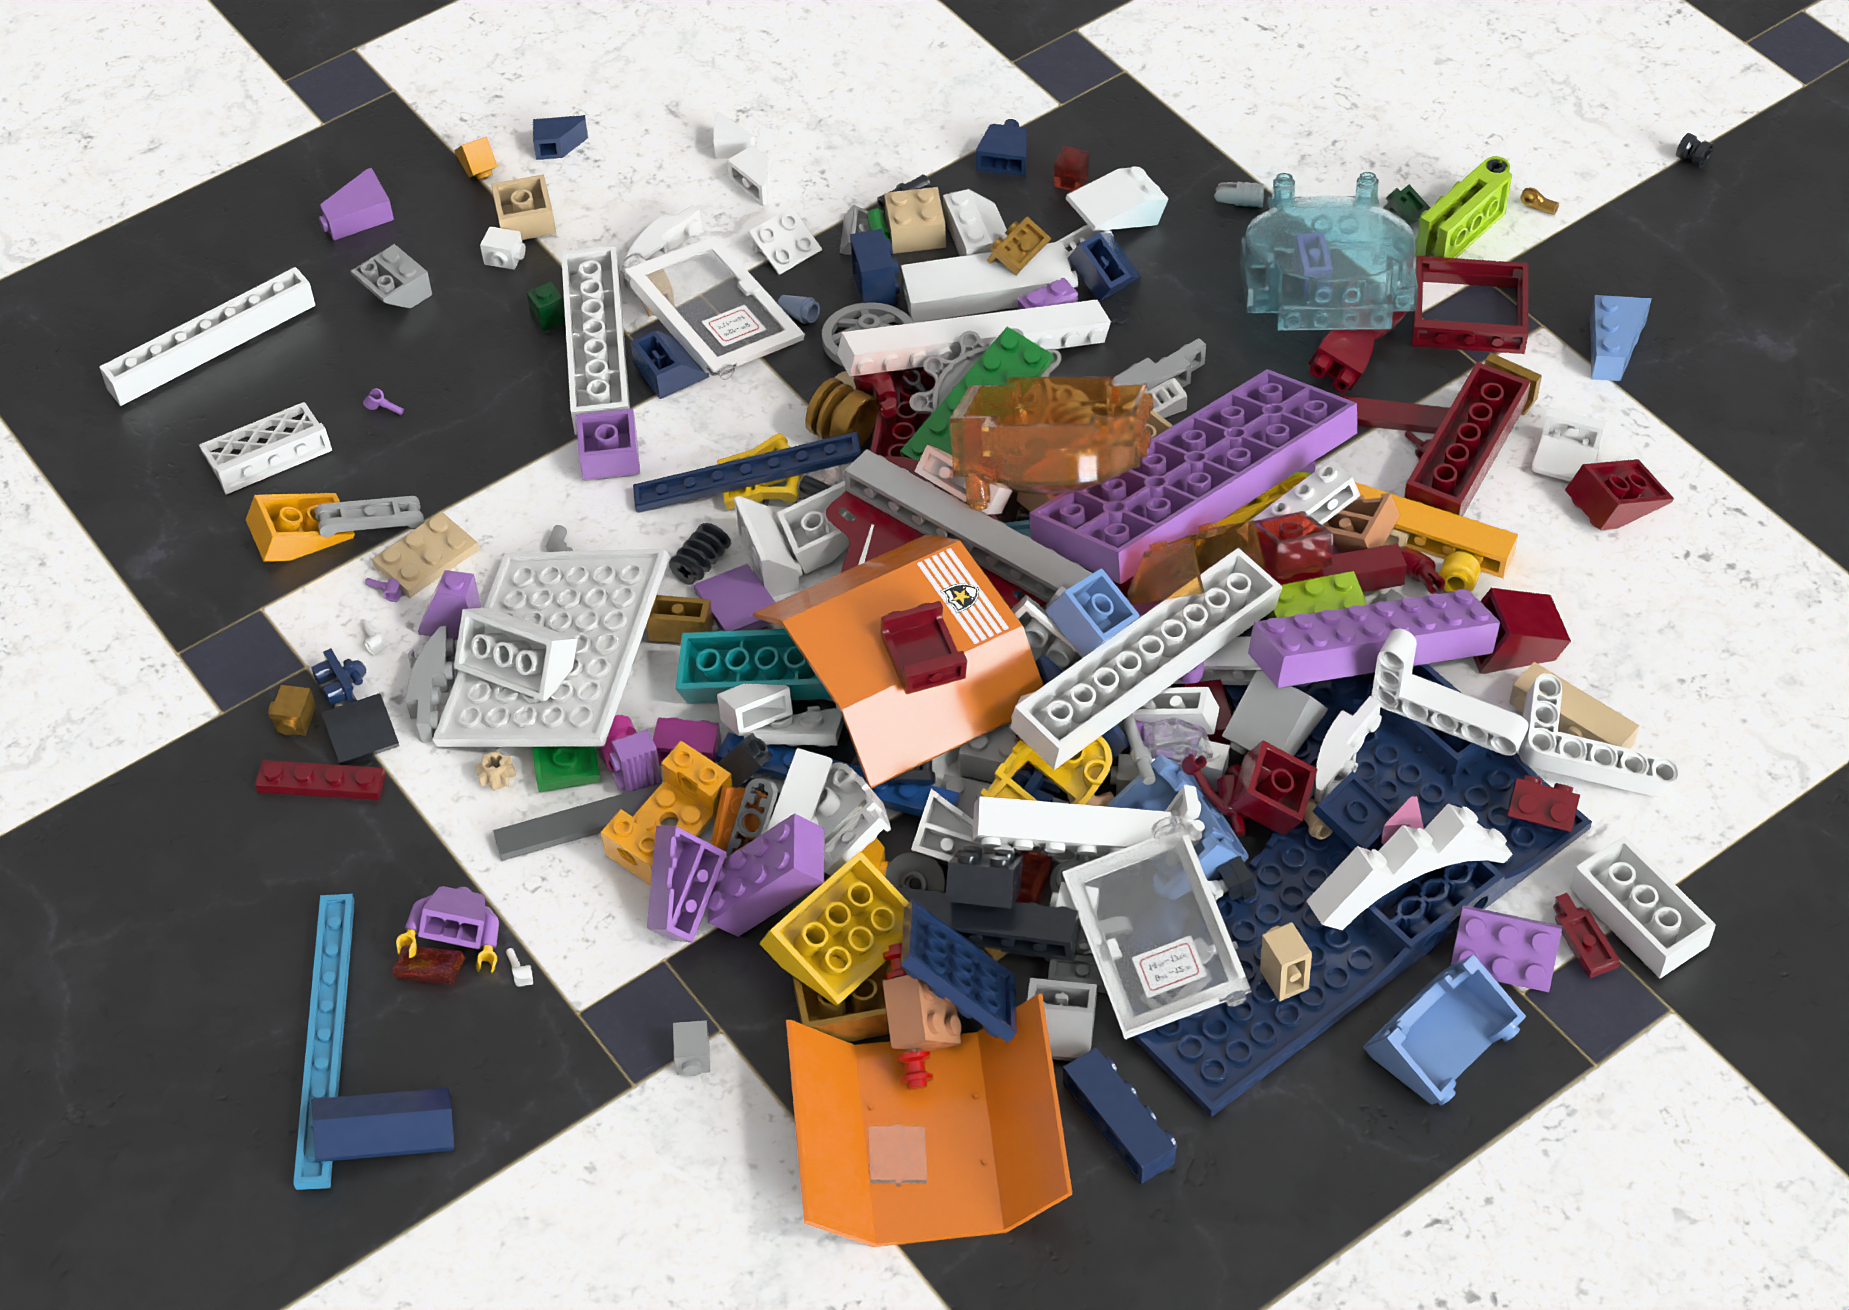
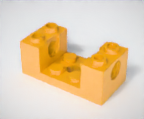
M680 741L662 761L664 781L632 817L620 809L601 831L605 855L650 886L656 826H661V822L664 819L672 817L678 821L676 827L699 838L716 818L722 786H732L731 773L683 741Z

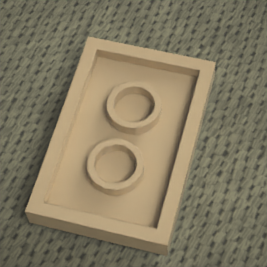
M441 511L372 558L374 567L388 579H396L399 582L398 588H401L411 598L440 578L444 570L450 571L479 550V546L476 540Z

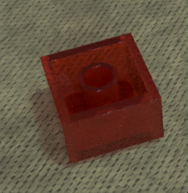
M1305 511L1250 522L1249 555L1277 578L1286 579L1292 577L1293 574L1303 572L1315 573L1322 568L1332 566L1333 533Z

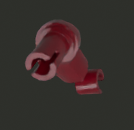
M880 372L854 376L855 390H861L871 396L875 394L879 401L880 412L885 419L898 414L896 408L897 394L892 377L889 374Z
M1401 546L1400 550L1407 564L1406 574L1413 580L1422 582L1431 594L1437 593L1433 585L1439 591H1442L1445 586V580L1435 571V562L1417 550Z

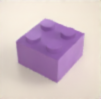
M633 408L576 415L578 451L583 480L640 474L637 430Z

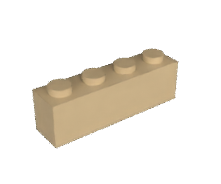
M1533 662L1513 684L1509 703L1520 712H1524L1526 693L1536 678L1544 673L1552 674L1562 684L1558 732L1631 749L1635 744L1640 725L1536 662Z

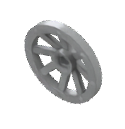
M870 302L853 304L836 311L827 319L822 329L823 348L834 362L844 366L837 354L838 346L836 345L840 342L842 332L894 326L889 325L888 323L895 322L898 325L914 322L905 312L887 304ZM838 327L849 328L837 334H834Z

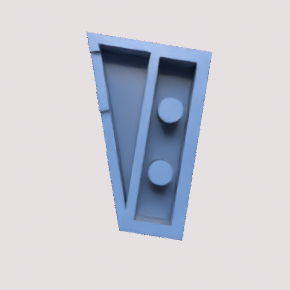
M1594 296L1590 315L1592 379L1621 381L1632 351L1646 324L1652 298Z

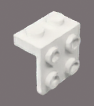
M1549 407L1542 437L1532 463V471L1571 481L1582 464L1595 463L1606 421Z

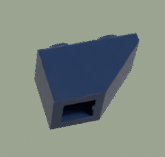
M585 115L533 119V143L536 160L563 158L588 139Z

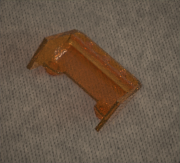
M1254 520L1216 527L1215 522H1210L1197 526L1198 532L1167 543V540L1148 544L1149 550L1144 551L1127 591L1129 603L1136 605L1204 593L1201 574L1237 548L1242 550L1262 569L1265 568Z

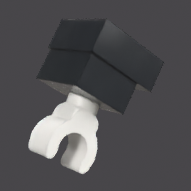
M1241 856L1217 867L1220 881H1207L1215 901L1222 897L1225 892L1228 893L1231 901L1241 896L1245 900L1256 895L1253 878Z

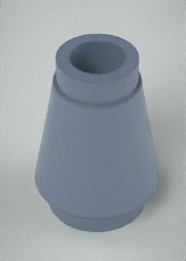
M782 295L778 300V305L786 314L803 324L813 323L819 316L820 305L812 297Z

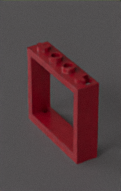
M1416 256L1413 285V347L1525 354L1528 339V263ZM1423 282L1516 288V326L1422 319Z

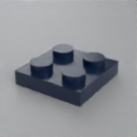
M1353 771L1312 811L1353 850L1357 846L1367 849L1383 833L1384 825L1396 813L1385 800Z

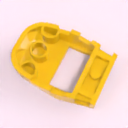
M1100 736L1054 770L1029 745L1020 740L1012 748V753L1006 761L1001 763L996 770L995 780L989 789L983 788L980 795L982 797L1037 801L1011 779L1029 762L1074 799L1072 804L1086 805L1103 783L1112 765L1111 749L1106 740Z

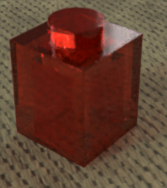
M1063 146L1054 162V186L1070 191L1083 187L1088 177L1089 152Z

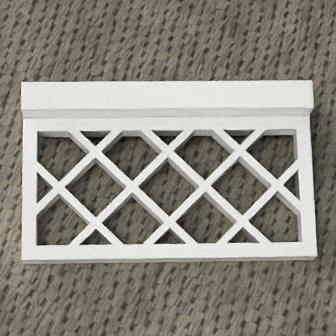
M305 402L199 445L201 452L219 479L225 494L332 451L325 427L316 420ZM304 414L301 420L292 419L295 416ZM271 426H277L274 431L265 430ZM286 427L295 428L292 433L283 432ZM250 437L248 442L239 441V439ZM259 438L268 439L265 444L257 443ZM217 448H224L221 453L210 452ZM233 449L242 450L239 455L230 454Z

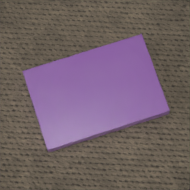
M748 563L693 584L695 593L699 598L710 599L713 619L721 631L758 630L773 624L753 616V612L776 602Z

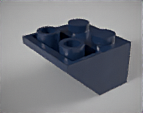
M1099 232L1079 243L1068 257L1098 302L1141 278V275L1111 233Z
M653 331L630 341L634 366L659 399L709 378V373L704 372L674 336Z

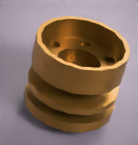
M830 378L817 389L809 403L805 418L806 428L810 433L819 435L822 439L857 432L860 447H862L874 431L879 402L877 398L861 390H854L851 385L844 384L837 378Z

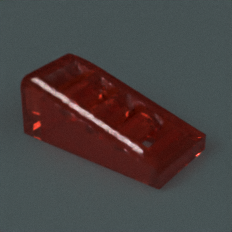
M1021 850L1019 856H1023L1022 888L1020 896L1015 902L1039 904L1052 864V856ZM1025 865L1040 868V870L1027 868Z

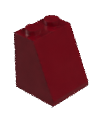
M1491 587L1480 601L1500 621L1493 653L1473 656L1478 671L1481 674L1529 666L1533 662L1540 664L1555 661L1571 642L1552 596L1549 594Z

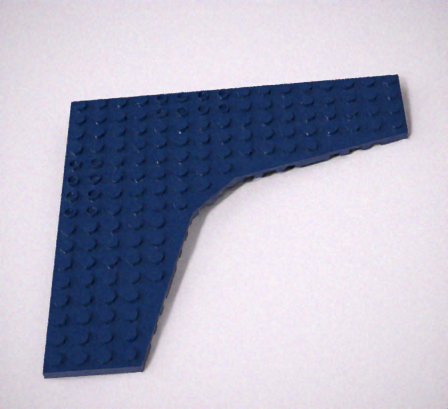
M1243 525L1224 537L1228 550L1245 547L1238 532V529ZM1205 550L1159 580L1156 586L1164 599L1173 595L1204 572ZM1280 556L1278 559H1276L1268 566L1288 562ZM1257 559V562H1258L1259 566H1260V567H1265V566ZM1266 616L1260 619L1259 621L1267 620ZM1253 625L1237 637H1251ZM1430 665L1413 666V675L1460 692ZM1375 672L1292 686L1312 696L1328 709L1294 757L1315 768L1317 767L1320 748L1332 723L1342 710L1353 716L1369 696H1372ZM1222 685L1227 700L1233 709L1236 710L1249 685ZM1380 707L1379 715L1382 716L1381 722L1374 732L1369 731L1364 737V742L1356 753L1358 767L1355 773L1396 812L1410 797H1417L1424 829L1447 804L1460 808H1469L1478 818L1476 823L1489 830L1494 828L1506 838L1507 842L1505 845L1511 851V857L1505 863L1489 860L1466 861L1424 873L1379 898L1362 911L1343 930L1322 925L1306 901L1350 855L1353 849L1334 832L1325 839L1312 837L1309 833V826L1304 818L1301 823L1285 835L1272 830V837L1266 843V847L1260 855L1257 854L1248 868L1253 878L1256 895L1245 900L1241 896L1231 901L1227 894L1217 903L1231 941H1236L1238 949L1235 951L1251 992L1135 1035L1132 1038L1212 1117L1456 932L1459 927L1463 905L1486 909L1590 830L1592 821L1577 809L1572 831L1568 833L1507 817L1514 789V780L1517 778L1522 779L1523 775L1542 779L1521 760L1517 752L1514 755H1503ZM1542 779L1541 785H1545V786L1551 787L1548 783H1546V782ZM1315 780L1309 799H1314ZM1382 834L1367 850L1375 849L1379 851L1384 844L1381 843ZM1203 920L1192 933L1193 942L1203 939L1210 947L1214 943L1205 920ZM1292 922L1312 952L1309 989L1279 1002L1260 971L1262 935L1275 926L1282 927ZM1214 955L1207 964L1203 965L1210 972L1213 980L1201 992L1229 982L1219 955ZM1172 990L1166 992L1173 999L1177 996ZM1159 995L1154 998L1162 1007L1169 1005ZM1140 998L1131 1008L1135 1017L1152 1011L1141 1002Z

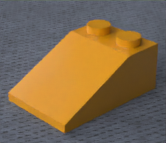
M337 494L254 495L245 520L263 561H291L353 539L354 531L336 532L330 537H324L319 532L318 523L320 521L316 519L314 510L320 504L340 502Z

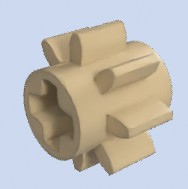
M499 751L486 755L483 754L482 764L475 765L480 785L485 786L487 784L493 791L505 786L508 787L509 777L516 776L511 756L504 757Z

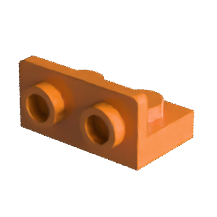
M722 786L711 844L724 851H727L745 788ZM755 790L759 794L756 804H749V807H756L764 811V807H758L761 798L768 796ZM749 813L744 819V825L749 831L755 832L760 826V820L757 815ZM741 834L739 836L740 838H746L743 846L747 844V841L755 839L754 837L749 838Z

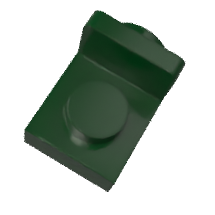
M1409 184L1401 191L1398 188L1393 190L1385 198L1388 203L1382 208V211L1386 213L1393 208L1410 227L1425 210L1430 209V206Z

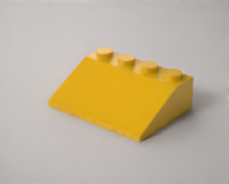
M859 851L777 923L763 938L760 945L784 970L838 1006L887 961L883 959V953L889 951V945L902 943L904 908L909 902L867 857Z

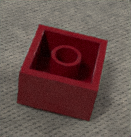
M1262 740L1244 757L1229 807L1285 835L1303 821L1318 769Z

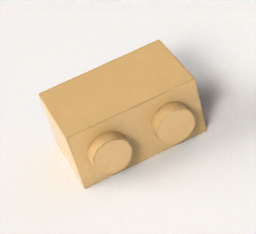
M1292 922L1282 927L1275 926L1262 935L1260 971L1279 1002L1309 989L1312 952Z

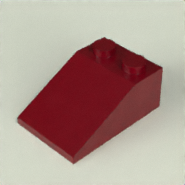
M1639 459L1582 464L1565 488L1566 493L1572 498L1573 504L1580 508L1589 517L1590 523L1599 530L1620 528L1672 503L1674 500L1673 496Z

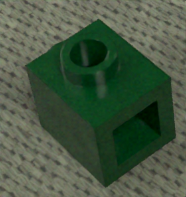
M551 281L526 292L530 315L543 332L565 322L564 298Z

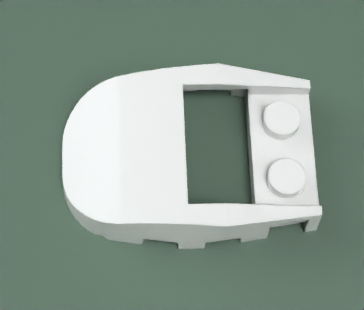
M832 764L812 819L813 823L824 828V872L830 876L837 872L859 851H862L869 843L873 842L883 829L887 832L891 829L883 802L865 780L847 764Z

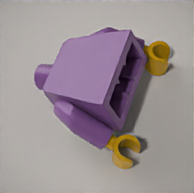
M442 886L433 895L422 898L413 904L404 928L407 932L399 935L396 940L398 954H400L403 946L410 945L409 958L414 957L417 952L415 935L418 934V937L480 949L481 946L483 951L478 955L475 965L476 970L480 971L482 961H488L492 966L490 973L494 971L497 955L493 952V949L497 947L499 920L493 911L485 906L484 895L474 893L467 887L454 889Z

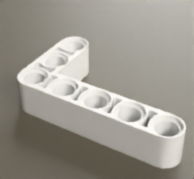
M1393 629L1390 632L1377 657L1372 697L1381 701L1380 707L1500 754H1516L1529 729V724L1522 716L1413 675L1412 669L1417 644L1415 637L1404 629Z
M1546 673L1539 675L1527 691L1523 718L1529 724V729L1519 747V756L1526 765L1654 797L1663 796L1678 779L1680 774L1679 768L1674 761L1668 758L1558 732L1562 684L1556 676Z

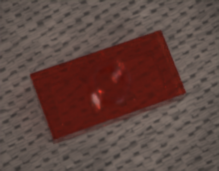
M405 945L392 972L395 978L453 984L465 957L462 951L417 947L415 956L409 958L410 946Z

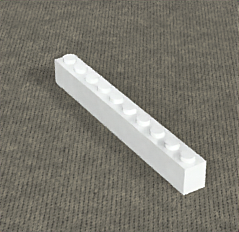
M1098 300L842 332L837 354L848 375L851 377L923 367L925 359L932 355L940 356L946 360H953L961 353L959 338L966 331L978 333L981 341L985 345L990 346L1007 326L1011 329L1017 328L1024 333L1027 339L1046 350L1104 343L1111 321Z

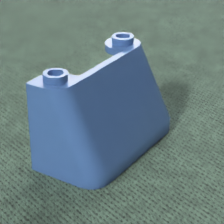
M1159 755L1150 763L1156 778L1153 784L1145 785L1141 774H1139L1107 804V807L1165 812L1183 785L1195 786L1198 801L1201 803V812L1196 820L1202 821L1205 828L1202 831V838L1193 847L1207 881L1220 878L1218 866L1238 856H1241L1244 862L1249 858L1246 850L1224 816L1207 800L1194 776L1186 774L1181 765L1162 755ZM1166 853L1163 857L1160 856V860H1151L1158 872L1153 877L1155 883L1153 889L1161 899L1170 898L1172 901H1176L1193 892L1182 863H1179L1176 867H1170L1166 863V858L1169 856Z
M1473 954L1448 966L1436 975L1369 1039L1363 1048L1373 1060L1429 1104L1439 1103L1441 1106L1456 1094L1453 1089L1457 1084L1455 1079L1493 1042L1501 1038L1504 1042H1507L1520 1031L1517 1025L1526 1016Z

